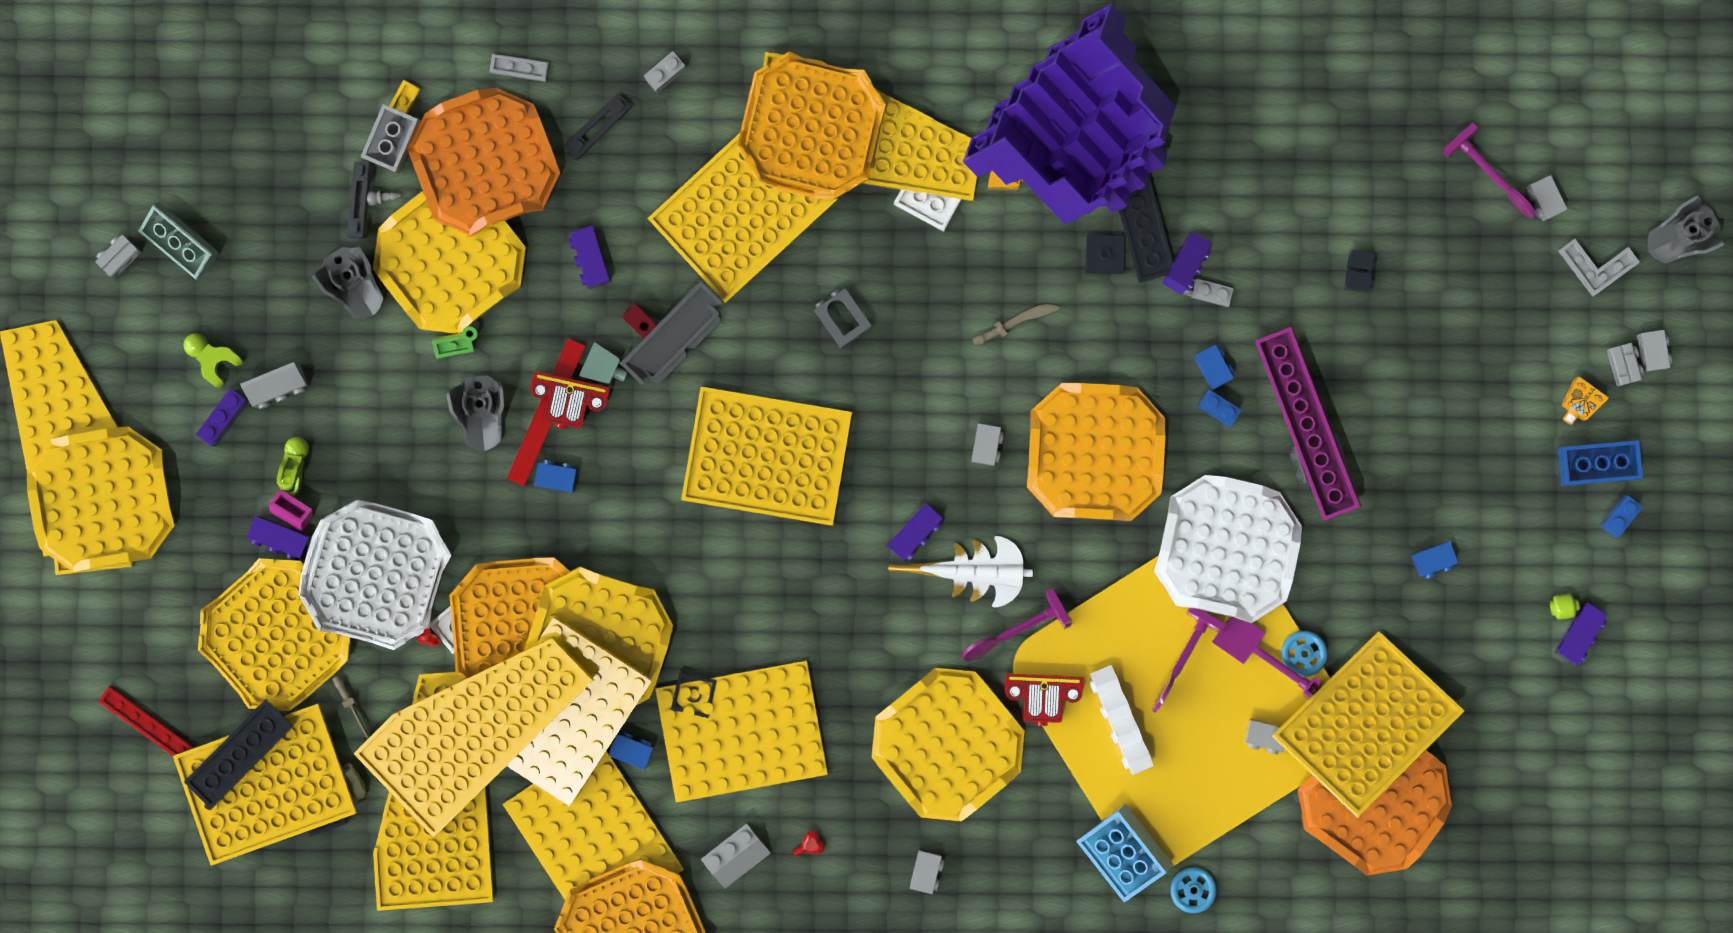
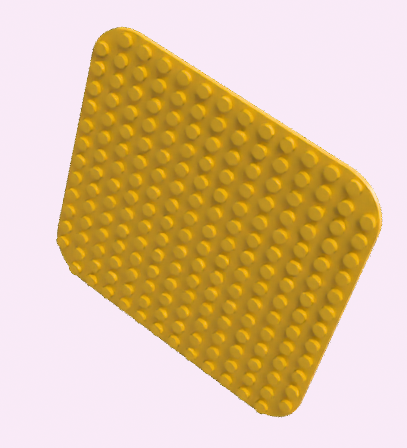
M1157 556L1068 612L1067 615L1071 620V627L1064 630L1057 619L1027 638L1016 652L1013 662V674L1083 677V695L1080 701L1070 703L1063 699L1062 722H1048V726L1042 727L1100 819L1104 820L1126 803L1174 866L1292 792L1308 779L1311 773L1285 748L1284 752L1279 751L1277 755L1266 752L1267 748L1260 746L1259 750L1249 748L1248 743L1244 742L1249 720L1281 727L1308 699L1303 697L1304 690L1298 687L1296 682L1255 653H1252L1243 665L1216 646L1212 641L1218 632L1208 627L1199 638L1182 671L1175 678L1161 707L1156 713L1152 712L1158 696L1170 679L1172 670L1194 633V627L1198 622L1186 614L1189 609L1188 607L1175 605L1165 586L1158 579L1154 572L1158 559ZM1281 604L1252 624L1266 633L1259 642L1258 647L1283 663L1281 650L1285 640L1291 634L1300 630L1284 604ZM1202 610L1223 623H1226L1230 617ZM1304 638L1296 640L1298 646L1306 644ZM1289 649V657L1294 658L1295 649ZM1303 650L1301 652L1302 657L1305 658L1308 656V652L1306 650ZM1313 657L1309 663L1314 666L1318 659ZM1297 661L1295 666L1303 669L1305 664ZM1110 665L1118 678L1121 690L1129 704L1132 716L1153 763V767L1134 775L1131 774L1129 768L1125 769L1121 758H1124L1119 744L1114 743L1110 734L1113 732L1108 718L1104 719L1100 710L1103 706L1097 692L1093 693L1089 684L1092 682L1091 673ZM1324 668L1315 675L1306 677L1310 681L1314 677L1321 681L1319 688L1313 686L1316 689L1314 693L1311 690L1309 691L1312 696L1330 679Z

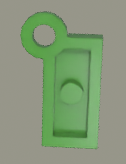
M466 326L463 328L462 333L432 338L436 359L474 352L472 341L477 337V329L474 326ZM471 330L473 335L468 336L466 332Z

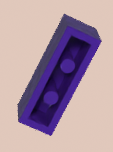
M589 226L570 232L572 237L569 238L571 248L576 249L577 256H574L577 267H581L583 274H580L583 286L587 285V288L591 289L610 283L594 227Z
M1192 231L1182 245L1162 284L1180 295L1186 290L1190 291L1195 283L1192 280L1195 275L1198 276L1203 268L1200 264L1203 260L1206 261L1211 253L1209 248L1212 243Z
M230 388L196 435L210 446L216 447L247 406L249 400Z
M925 503L890 541L887 547L901 560L905 561L908 559L910 561L917 553L915 551L917 546L920 544L923 547L930 539L927 535L932 530L936 532L943 525L940 522L943 518Z
M257 516L254 517L246 537L251 539V544L259 547L264 544L269 546V551L277 554L282 551L287 553V558L295 561L298 558H304L311 541L309 536Z
M1583 603L1554 653L1574 665L1583 663L1587 657L1586 651L1588 647H1592L1597 640L1595 635L1607 623V620H1605L1607 614L1588 603Z

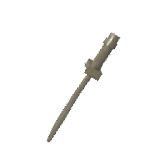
M1050 304L1040 305L1021 313L1004 324H1001L999 321L993 325L996 327L995 329L972 338L975 345L982 344L999 334L1003 338L1008 335L1006 330L1018 323L1042 317L1059 310L1060 307Z
M340 676L333 678L334 685L338 688L344 700L342 702L344 708L352 710L368 740L371 736L354 708L358 705L356 699L350 696Z

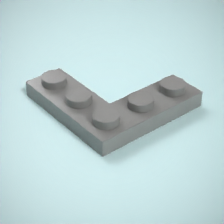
M1573 239L1558 250L1592 297L1640 263L1629 247L1599 269H1597L1576 239Z

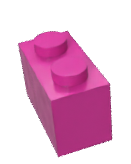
M281 489L269 503L270 513L300 532H303L313 518L311 508Z

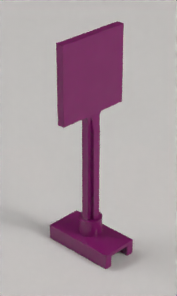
M1230 616L1223 630L1212 641V643L1243 665L1249 656L1255 653L1296 682L1298 687L1304 690L1303 697L1308 700L1312 697L1309 691L1311 690L1314 693L1316 690L1313 686L1317 688L1321 686V681L1314 677L1310 681L1306 677H1301L1258 647L1259 642L1266 633L1252 623Z

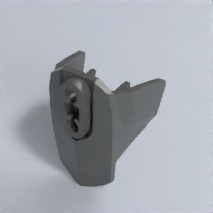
M1697 195L1680 205L1672 216L1649 232L1648 251L1654 258L1667 264L1682 257L1706 254L1725 245V242L1719 236L1721 226L1712 209L1703 205L1700 196ZM1704 219L1709 220V225H1705ZM1689 228H1694L1693 233L1689 231Z
M359 246L338 249L327 256L323 261L321 269L312 275L313 280L323 293L342 304L353 318L364 319L373 317L382 306L384 298L372 276L370 263ZM339 257L342 258L341 264L336 263V259ZM346 273H351V278L347 280Z
M488 375L467 377L460 385L454 386L446 392L449 411L463 429L467 446L479 451H487L501 442V413L504 408L501 382L494 380ZM481 382L482 388L477 389L476 383ZM479 400L483 401V406L481 408H478L477 406Z

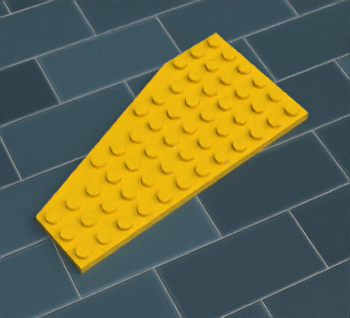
M765 52L763 67L776 61L777 58L783 55ZM807 59V60H811V61H815V62L827 64V63H825V62H823V61L813 60V59ZM875 89L886 106L879 127L869 178L862 184L973 201L977 176L963 163L971 138Z
M57 320L0 332L27 472L52 439L118 427ZM43 551L44 557L49 556L47 553Z
M553 637L394 713L354 755L434 838L595 679Z
M456 672L420 674L412 705L464 679ZM486 787L434 838L389 791L376 846L373 851L377 911L494 902Z

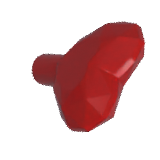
M428 628L424 629L423 633L416 637V640L422 645L436 647L441 644L440 638L432 634Z
M812 830L806 833L802 840V845L792 851L795 857L804 852L820 854L824 851L825 845L819 840L818 832Z

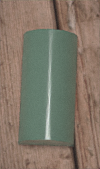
M160 202L153 204L138 230L196 280L211 267L219 253Z

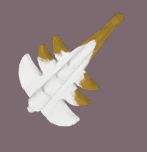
M995 536L994 538L997 543L995 558H990V554L983 544L973 540L975 555L972 560H968L965 550L959 544L954 543V561L910 565L889 564L888 567L889 572H909L953 579L954 591L952 597L958 596L965 589L967 581L972 582L973 595L970 599L971 602L984 596L989 585H994L996 597L992 607H1001L1012 602L1022 588L1023 577H1032L1033 569H1023V557L1017 546L1010 540L1000 536Z

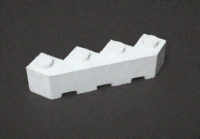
M1110 665L1091 673L1092 682L1089 683L1093 693L1097 692L1103 706L1100 708L1104 719L1108 718L1113 730L1110 734L1114 743L1119 744L1124 756L1121 760L1125 769L1129 768L1131 774L1134 775L1153 767L1150 754L1143 742L1139 728L1132 716L1129 704L1121 690L1112 666Z

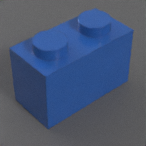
M1216 345L1194 356L1211 391L1234 379L1232 367L1230 364L1226 365L1223 359L1225 354L1221 347L1217 348Z
M1211 390L1205 393L1197 406L1198 409L1228 428L1233 425L1242 411Z
M544 460L543 463H538L534 486L574 493L578 470L573 469L574 465L563 463L562 467L554 466L555 462Z
M1629 495L1623 496L1599 526L1613 538L1620 537L1643 507Z
M1445 542L1411 555L1419 577L1425 576V579L1435 576L1438 570L1443 569V572L1454 569L1453 565L1458 563L1451 542Z
M622 732V735L617 734L609 756L645 770L654 747L650 746L651 742L644 739L636 741L632 739L633 735Z

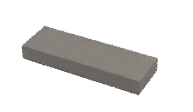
M492 54L489 73L546 82L549 62Z

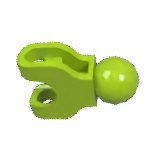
M192 333L184 340L183 347L185 352L191 357H196L201 364L202 376L217 388L221 389L224 386V380L217 374V367L222 361H228L235 366H241L243 363V359L232 349L227 347L215 348L208 344L207 339L199 333Z
M292 437L286 442L284 458L277 475L279 488L292 497H296L299 493L303 475V459L309 452L308 443L300 437Z

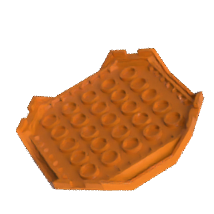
M498 88L475 90L442 102L425 113L407 149L434 221L457 229L459 232L470 237L488 226L515 216L544 211L549 196L560 177L558 165L534 104Z
M1427 750L1358 818L1312 774L1297 789L1299 803L1301 804L1303 829L1346 859L1365 875L1408 869L1423 854L1444 825L1452 808L1446 766Z

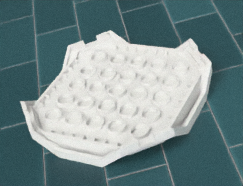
M1204 475L1170 497L1166 525L1154 572L1165 586L1176 606L1201 609L1253 623L1287 601L1300 549L1302 526L1280 492L1263 485L1228 477Z
M357 499L320 520L312 536L301 573L299 596L319 631L336 633L395 650L409 639L421 635L424 629L430 628L432 605L442 572L451 554L431 519Z

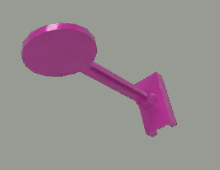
M1472 122L1444 148L1443 153L1449 157L1460 148L1500 188L1507 192L1509 199L1518 210L1528 218H1534L1536 212L1527 199L1517 190L1510 188L1495 169L1473 148L1469 139L1476 133L1478 127Z
M1052 588L1046 591L1051 607L1001 633L998 637H988L972 644L962 653V657L965 661L981 657L991 651L997 643L1006 641L1047 619L1051 620L1057 617L1064 630L1071 627V620Z
M1189 608L1186 614L1198 621L1194 627L1195 631L1173 668L1170 679L1158 696L1152 712L1156 713L1161 707L1175 678L1182 671L1202 633H1205L1208 627L1219 633L1225 627V623L1200 609Z

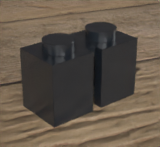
M1357 250L1349 252L1347 269L1365 271L1366 273L1348 271L1346 273L1344 290L1367 293L1370 291V288H1373L1374 277H1372L1371 273L1372 269L1375 270L1377 263L1374 253Z

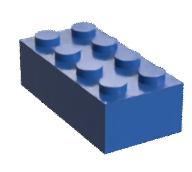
M1639 440L1558 448L1561 486L1643 479Z

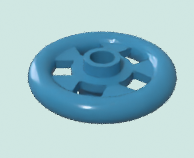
M1295 632L1285 640L1282 646V662L1301 677L1315 675L1326 663V645L1313 632ZM1304 638L1306 644L1298 646L1296 640ZM1314 642L1319 648L1316 652L1310 646ZM1289 649H1295L1294 658L1289 657ZM1303 650L1308 652V656L1305 658L1301 655ZM1313 657L1318 659L1314 666L1309 663ZM1297 661L1305 664L1303 669L1295 666Z
M1188 867L1179 871L1173 878L1170 887L1173 902L1179 909L1187 913H1200L1208 909L1214 902L1217 891L1213 877L1206 870L1198 867ZM1189 875L1191 881L1184 884L1182 879ZM1199 876L1205 879L1203 885L1196 881ZM1192 887L1197 888V892L1195 894H1192L1190 892V889ZM1184 889L1186 897L1180 898L1178 890ZM1203 890L1209 891L1206 899L1201 898ZM1189 899L1197 900V905H1189Z

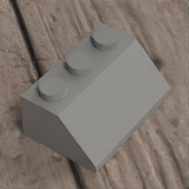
M383 104L361 154V158L400 174L409 154L407 149L421 120Z
M295 362L240 384L252 407L259 408V410L270 406L269 403L272 401L281 402L287 399L289 394L294 393L297 395L303 393L305 388L309 387L301 365Z
M747 822L702 857L701 861L726 889L771 854V852Z

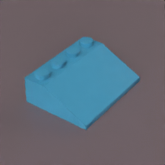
M1126 803L1076 841L1123 902H1126L1162 877L1173 866V863Z

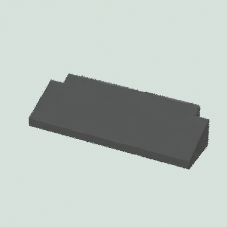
M700 281L620 364L641 385L644 384L643 380L646 377L652 382H662L686 357L684 350L687 347L695 348L719 324V313L714 307L717 304L721 305L722 302Z

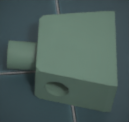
M594 342L579 376L611 385L614 378L624 382L628 371L619 368L621 360Z

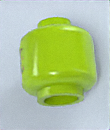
M1570 593L1555 595L1553 601H1550L1551 614L1558 620L1574 618L1576 611L1579 610L1578 599H1574Z

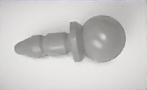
M369 191L367 202L369 206H374L377 203L381 204L382 200H395L401 197V194L394 192L380 194V191L377 193Z

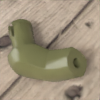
M348 763L342 767V770L349 785L354 805H356L360 799L365 798L367 792L359 773L352 764Z

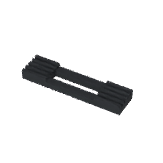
M617 93L564 147L578 160L632 108L631 105ZM609 111L613 117L586 142L582 136Z
M354 162L348 238L367 239L369 221L367 219V195L373 177L374 163ZM363 181V183H362V194H361V205H360V216H359V218H356V217H357V206H358V195H359V184H360V182Z

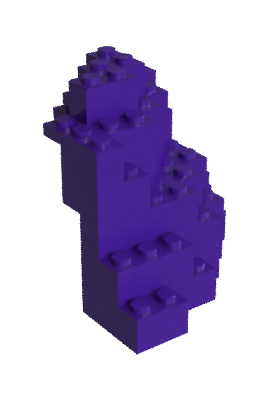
M1111 3L1083 19L1078 32L1051 46L1046 59L1031 67L1028 78L1014 85L1009 98L994 106L986 130L971 138L963 163L977 177L993 171L1006 185L1022 179L1064 224L1076 221L1080 216L1090 214L1100 206L1106 205L1113 213L1119 209H1124L1128 205L1132 192L1141 190L1146 186L1149 173L1164 167L1168 153L1161 146L1166 141L1176 106L1134 61L1137 47L1123 32L1126 18Z

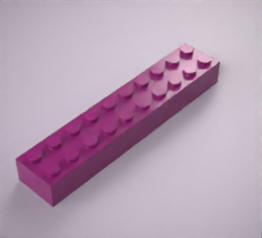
M1289 327L1256 340L1257 348L1323 520L1327 521L1361 508L1362 504L1294 328Z

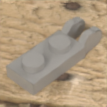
M1192 279L1195 281L1193 291L1186 290L1183 293L1184 295L1191 296L1193 299L1229 307L1234 288L1200 279Z

